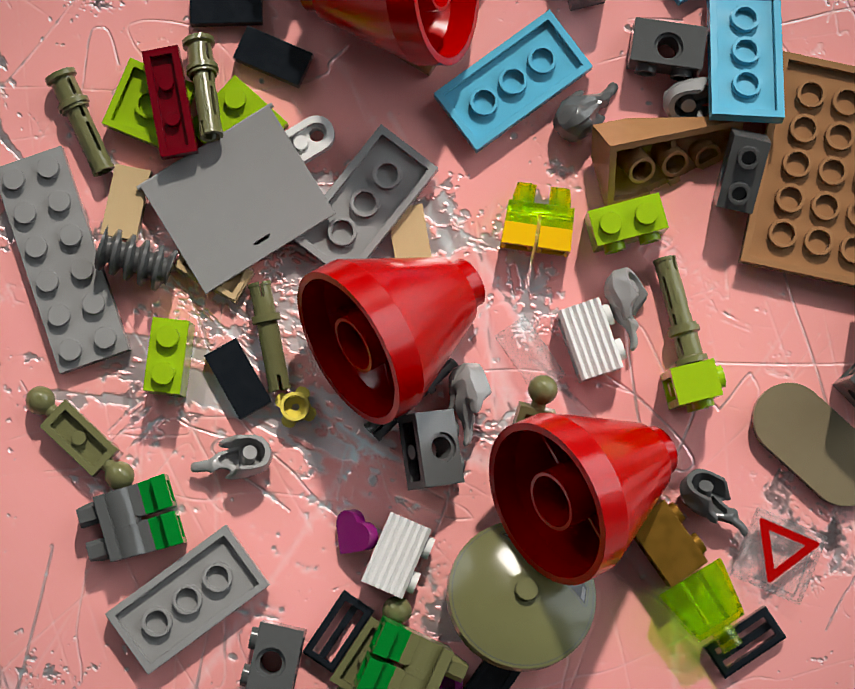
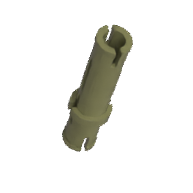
M271 280L262 281L260 286L259 282L248 285L255 315L251 319L252 324L257 325L269 388L268 393L292 388L289 382L278 325L281 317L280 312L275 310Z

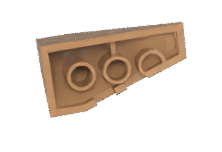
M709 116L625 118L592 125L591 158L604 206L650 195V191L666 183L672 186L680 182L681 175L697 167L704 170L723 160L731 127L743 130L744 122L709 120Z

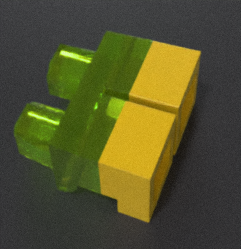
M518 182L513 198L509 199L500 248L532 252L537 222L540 219L536 253L568 257L571 252L575 208H570V189L551 187L548 204L534 203L537 185Z

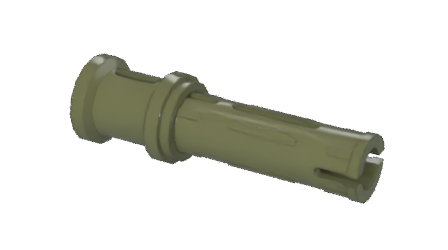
M193 33L182 40L183 49L187 52L189 62L186 67V74L193 81L200 139L204 142H215L224 136L215 85V78L219 73L218 64L214 61L212 51L215 46V40L208 33Z
M66 67L48 75L45 78V82L48 87H52L59 102L57 107L59 113L68 118L93 176H102L112 171L115 166L88 110L90 100L87 95L82 94L75 78L77 72L74 67Z
M676 255L664 256L654 260L653 264L659 279V285L671 325L667 333L668 337L673 339L678 360L675 362L676 367L707 360L708 355L703 353L697 333L700 330V326L696 321H693L689 310L684 286L678 270Z

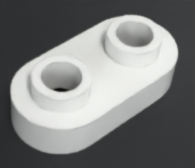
M319 115L310 116L285 131L305 164L328 151L335 141L332 123L327 118ZM315 131H321L324 134L323 139L319 142L312 141L310 138L311 134Z

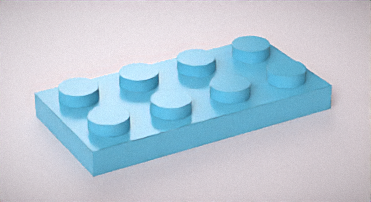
M706 0L709 120L782 124L785 118L781 0Z
M549 9L434 92V98L473 150L478 153L591 71L593 65Z

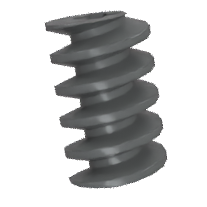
M107 226L97 248L94 265L95 269L100 271L109 263V274L112 276L123 268V279L126 281L137 273V285L142 286L150 278L151 290L156 291L163 283L166 285L178 250L174 249L168 257H164V245L160 244L154 252H150V240L146 239L140 247H137L135 234H132L124 242L122 241L121 229H118L110 237L108 236Z

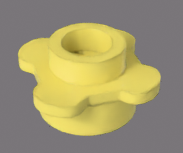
M300 386L295 392L288 394L280 393L275 398V404L280 407L283 415L281 422L287 428H292L297 422L303 420L312 421L316 417V409L311 407L309 401L310 391L306 387ZM293 404L299 405L297 411L292 409Z

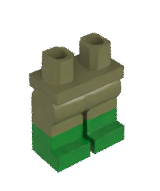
M383 615L369 645L372 652H366L353 682L356 689H440L439 687L444 676L461 683L469 668V664L454 654L450 646Z

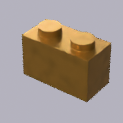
M659 500L634 537V540L666 586L673 587L708 562L703 554L707 551V548L695 532L689 535L684 528L682 522L686 519L674 502L667 504L665 500Z

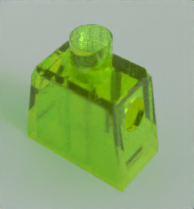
M718 558L657 596L664 607L697 643L712 635L723 654L743 643L731 623L745 615L721 558Z

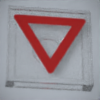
M757 507L749 525L748 534L744 537L729 575L796 605H800L828 537Z

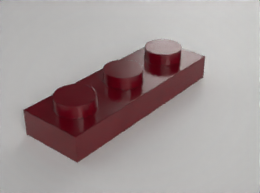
M178 45L141 51L162 160L199 154L180 48Z

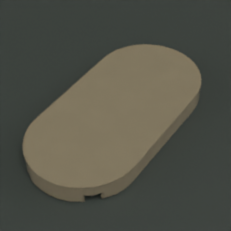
M781 383L764 391L756 400L752 412V427L759 443L823 501L838 506H854L855 428L814 391L804 385Z

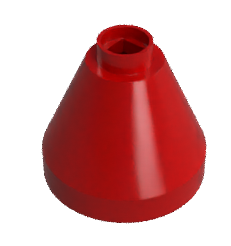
M300 0V2L307 11H316L322 20L415 65L448 66L459 62L471 44L476 28L480 0Z
M444 257L336 259L313 270L301 279L297 293V305L301 326L308 346L329 384L339 397L359 416L369 422L382 425L392 422L414 409L420 403L475 320L477 307L484 303L486 295L480 275L464 259H457L453 262Z
M538 413L506 427L495 439L489 459L491 494L499 519L511 542L523 558L540 574L554 582L563 585H579L612 569L620 561L668 486L671 473L675 471L678 464V455L670 436L656 426L648 427L639 422L567 414Z

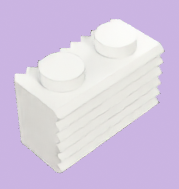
M597 297L557 311L555 316L579 383L624 367L622 360L627 359V355L621 339L614 340L610 325L615 324L608 303L602 305L600 298Z
M390 512L361 581L401 599L405 591L413 594L421 573L414 570L420 557L428 559L436 540L429 536L432 529Z

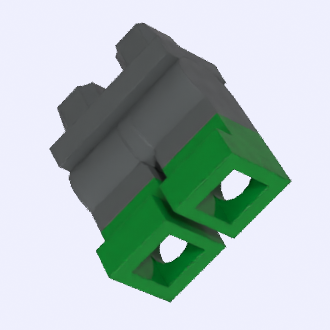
M161 474L148 480L93 497L94 502L76 509L81 528L100 524L103 538L86 542L90 562L109 559L110 562H117L187 543L179 511H170L145 520L141 518L177 507L169 475Z

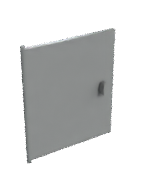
M269 103L224 131V136L220 140L207 142L198 148L199 154L184 156L136 186L139 191L143 190L205 294L213 291L336 214L273 113L272 108L274 106L272 103Z

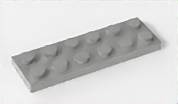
M58 146L0 166V195L59 373L63 375L132 351L104 267L100 271L95 269L94 259L97 246L64 148Z

